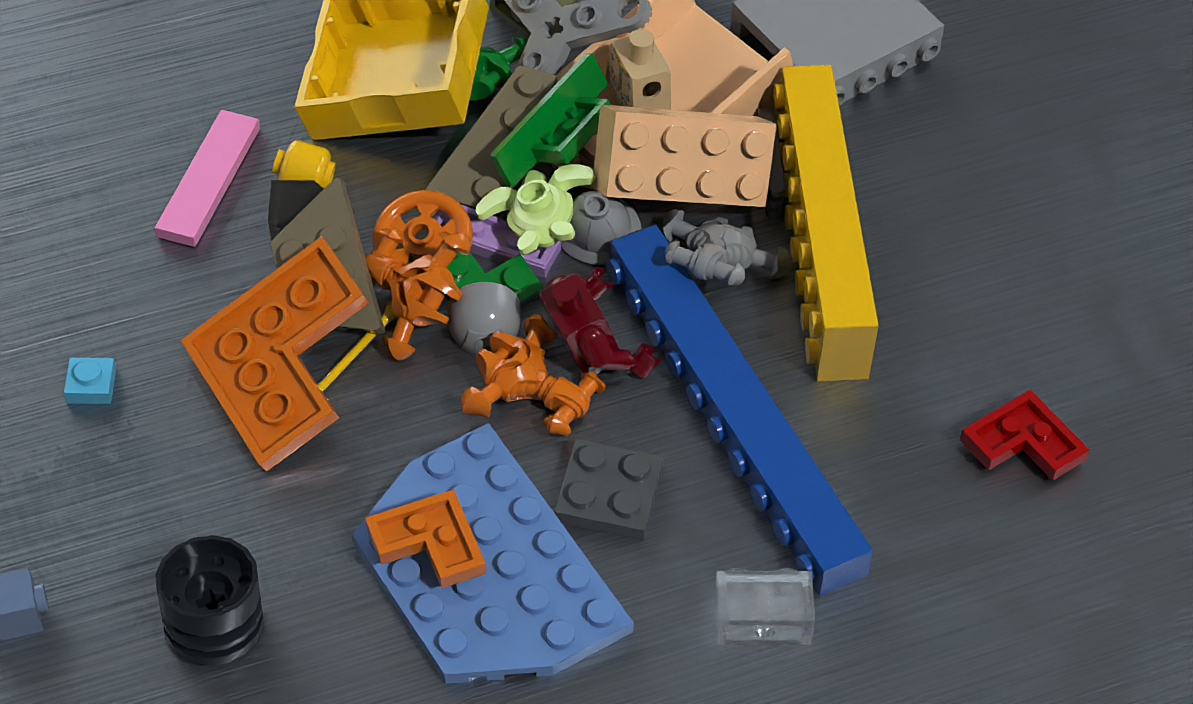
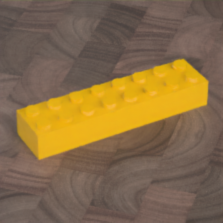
M832 65L782 67L781 84H774L773 99L774 107L777 109V112H774L784 171V198H788L789 205H785L786 230H793L794 237H790V255L792 262H798L799 270L795 271V291L797 296H803L804 304L800 305V323L802 330H809L810 338H806L805 342L807 364H814L817 382L869 379L879 325Z

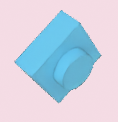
M70 358L64 388L66 404H111L117 369L114 358Z

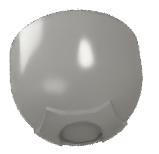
M477 282L460 288L463 295L459 301L452 297L449 298L447 303L448 330L452 339L463 351L473 355L477 354L480 349L492 352L489 339L498 331L518 336L521 327L520 301L510 288L493 282Z

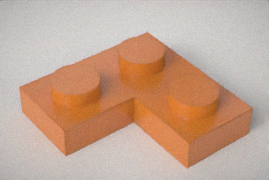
M454 489L365 517L366 529L381 565L426 551L441 588L486 574L485 560Z

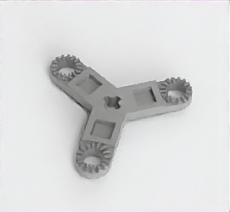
M504 0L531 32L516 68L521 65L553 75H557L563 69L571 49L616 38V35L627 32L632 33V31L639 28L643 29L645 23H649V17H652V7L648 0H585L563 7L556 0ZM632 2L639 4V10L636 15L628 19L621 17V11H624L623 7H627L628 3L630 5ZM560 25L563 28L561 34L555 33L551 37L548 33L550 28L556 29Z

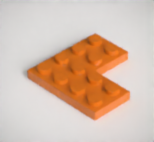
M322 236L180 340L254 458L266 472L340 418L298 355L370 303Z

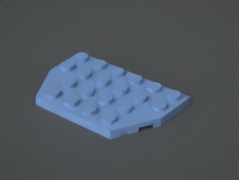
M489 423L410 461L366 516L368 517L454 489L485 560L486 574L441 588L426 551L381 565L367 532L365 519L352 534L354 547L445 684L465 683L476 678L486 681L504 680V675L536 672V677L553 676L633 633L634 622Z

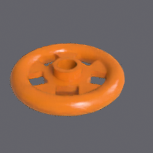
M417 190L399 196L383 209L376 220L372 236L373 250H376L384 236L380 232L382 228L399 229L403 234L404 247L395 249L392 257L401 259L406 266L409 264L411 255L416 257H422L427 254L435 255L443 243L439 233L444 231L450 234H468L472 246L473 229L466 210L454 198L438 191ZM417 208L421 215L404 223L400 216L411 209ZM438 210L443 211L451 218L443 227H441L437 220L432 218ZM426 230L429 232L428 236L424 239L419 240L415 238V235L420 231Z

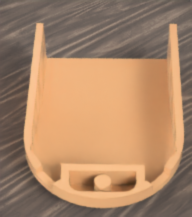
M648 0L652 7V17H649L650 21L645 23L643 29L653 34L654 42L669 66L671 73V110L757 116V109L774 108V111L776 110L773 99L774 84H781L782 67L794 66L789 50L784 47L768 61L698 7L695 0ZM639 4L623 18L628 19L636 15L639 10ZM631 33L616 35V38L591 44L557 74L558 81L585 53L594 54L605 76L610 43L614 40L628 37ZM608 85L596 97L608 99L611 105L619 106ZM597 134L579 151L578 156L568 164H579L588 166L592 170L594 169ZM550 163L555 171L565 166L564 164ZM592 184L580 185L581 187L592 189Z

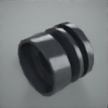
M210 535L194 537L172 548L162 558L155 574L156 590L165 639L173 652L188 662L207 666L229 663L245 655L258 642L264 627L257 564L249 550L233 539Z

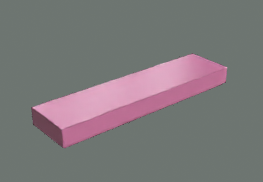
M220 110L155 226L156 237L196 247L260 130L259 119Z

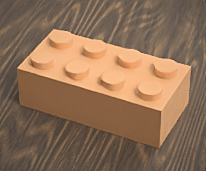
M601 104L593 169L596 181L592 183L591 188L606 197L766 207L776 123L758 116Z

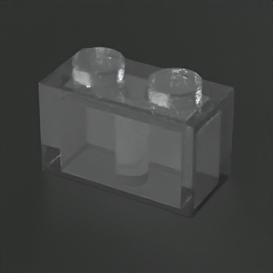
M745 568L717 571L714 592L716 645H811L815 625L812 571H797L791 568H782L776 571H750Z

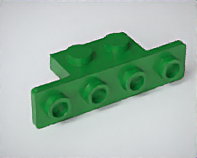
M585 53L491 153V159L505 185L515 186L537 162L567 165L578 156L579 151L598 133L601 104H611L608 99L596 98L606 88L607 80L594 54Z

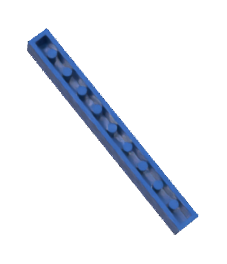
M655 224L610 241V260L606 262L610 279L615 285H621L626 293V301L631 312L634 315H640L645 323L649 340L654 346L659 345L665 354L667 367L672 376L675 378L680 377L686 387V394L691 406L695 410L700 409L705 416L712 439L716 443L721 442L728 452L729 463L734 473L738 477L743 476L746 480L757 509L759 511L765 510L771 519L773 531L778 542L782 546H788L794 555L796 568L801 578L805 582H811L819 596L867 576L873 549L686 268L676 263L669 264L666 261L665 249L669 243L658 226Z

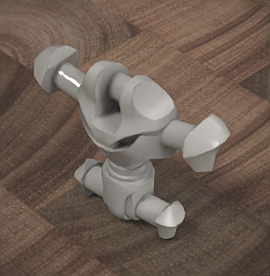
M677 209L668 212L663 219V231L666 239L670 242L665 249L666 261L669 264L676 263L689 268V272H692L693 276L700 280L717 278L728 282V285L737 286L743 283L745 279L744 269L750 265L771 270L770 279H779L787 274L792 267V257L785 248L779 246L777 254L757 249L753 229L748 226H743L740 229L729 225L728 219L717 217L713 220L705 221L699 227L684 222V211ZM679 237L687 241L690 250L680 247V241L674 240Z

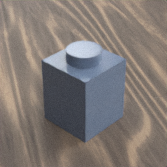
M29 567L0 573V641L44 631L41 613L49 611L44 584L35 585Z

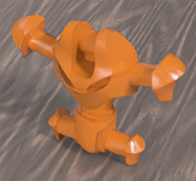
M382 228L380 232L384 236L376 250H372L370 254L367 253L365 255L373 287L378 283L384 290H391L392 312L393 316L398 319L392 338L382 336V340L389 347L392 356L397 361H403L415 352L416 349L408 344L415 325L447 324L449 317L437 311L445 295L457 301L461 299L463 294L457 287L453 275L447 267L458 253L466 256L469 255L471 240L468 234H450L446 231L439 233L445 242L434 256L424 255L405 266L401 259L392 257L398 244H403L402 232L396 228Z
M534 314L527 317L524 321L525 339L498 331L489 339L492 352L486 349H480L477 352L475 360L483 377L485 387L481 390L475 387L466 389L460 400L461 408L464 414L490 418L491 404L499 398L506 402L522 399L541 400L544 402V407L556 412L543 420L549 434H559L566 437L571 433L570 422L583 417L590 407V397L594 392L603 393L606 385L597 377L594 371L581 373V382L578 385L573 384L564 377L554 378L552 375H549L544 363L545 350L541 348L542 343H552L558 334L544 320L541 314Z

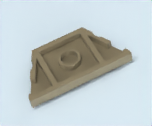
M337 178L320 192L270 242L276 267L282 266L322 236L370 302L335 329L345 331L348 329L364 330L380 335L386 333L347 188L345 182Z

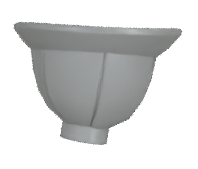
M598 191L585 192L573 200L574 208L570 224L575 230V236L571 240L562 241L561 248L569 256L583 263L606 265V262L610 260V241L641 230V222L635 210L624 200L606 197Z

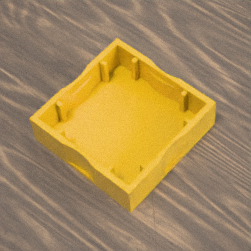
M323 0L315 29L314 49L305 66L294 106L311 139L321 140L464 124L489 10L487 1Z

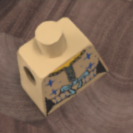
M638 29L633 31L630 36L614 40L610 43L605 78L618 105L671 110V73L669 66L654 42L653 34L647 30Z

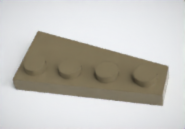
M519 65L425 190L447 194L461 205L476 209L477 204L485 195L496 188L509 187L516 190L518 183L515 186L505 185L491 159V153L558 82L557 75ZM507 210L496 213L493 216L504 219Z

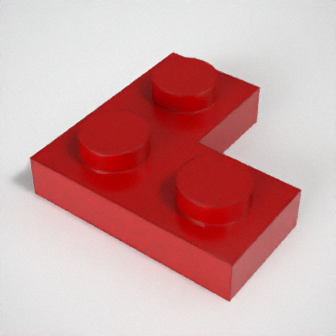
M1031 389L962 429L960 441L988 471L1023 450L1052 481L1086 461L1090 451Z

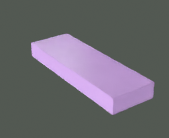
M461 205L466 210L472 223L473 240L470 253L502 264L521 254L517 247L519 237L511 230L507 220L496 216L479 220L476 209ZM440 210L435 220L443 227L451 218ZM558 241L551 247H538L533 252L526 255L521 254V256L536 276L545 278L561 250L562 241Z

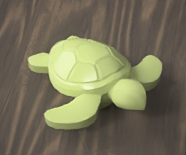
M568 164L558 168L553 173L549 182H547L543 173L530 170L523 178L522 186L518 191L509 187L496 188L480 200L475 211L479 220H485L496 213L510 210L507 214L508 225L514 234L519 237L517 242L519 252L522 255H526L538 247L547 248L553 246L558 241H567L574 238L575 230L570 224L574 203L571 194L567 191L576 186L594 183L596 175L588 166Z

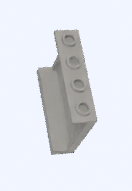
M736 0L732 3L730 31L739 39L753 34L774 56L785 47L791 53L794 66L832 65L838 103L841 106L845 101L861 93L871 91L876 85L892 77L902 75L907 69L923 61L933 59L940 52L945 25L918 0Z

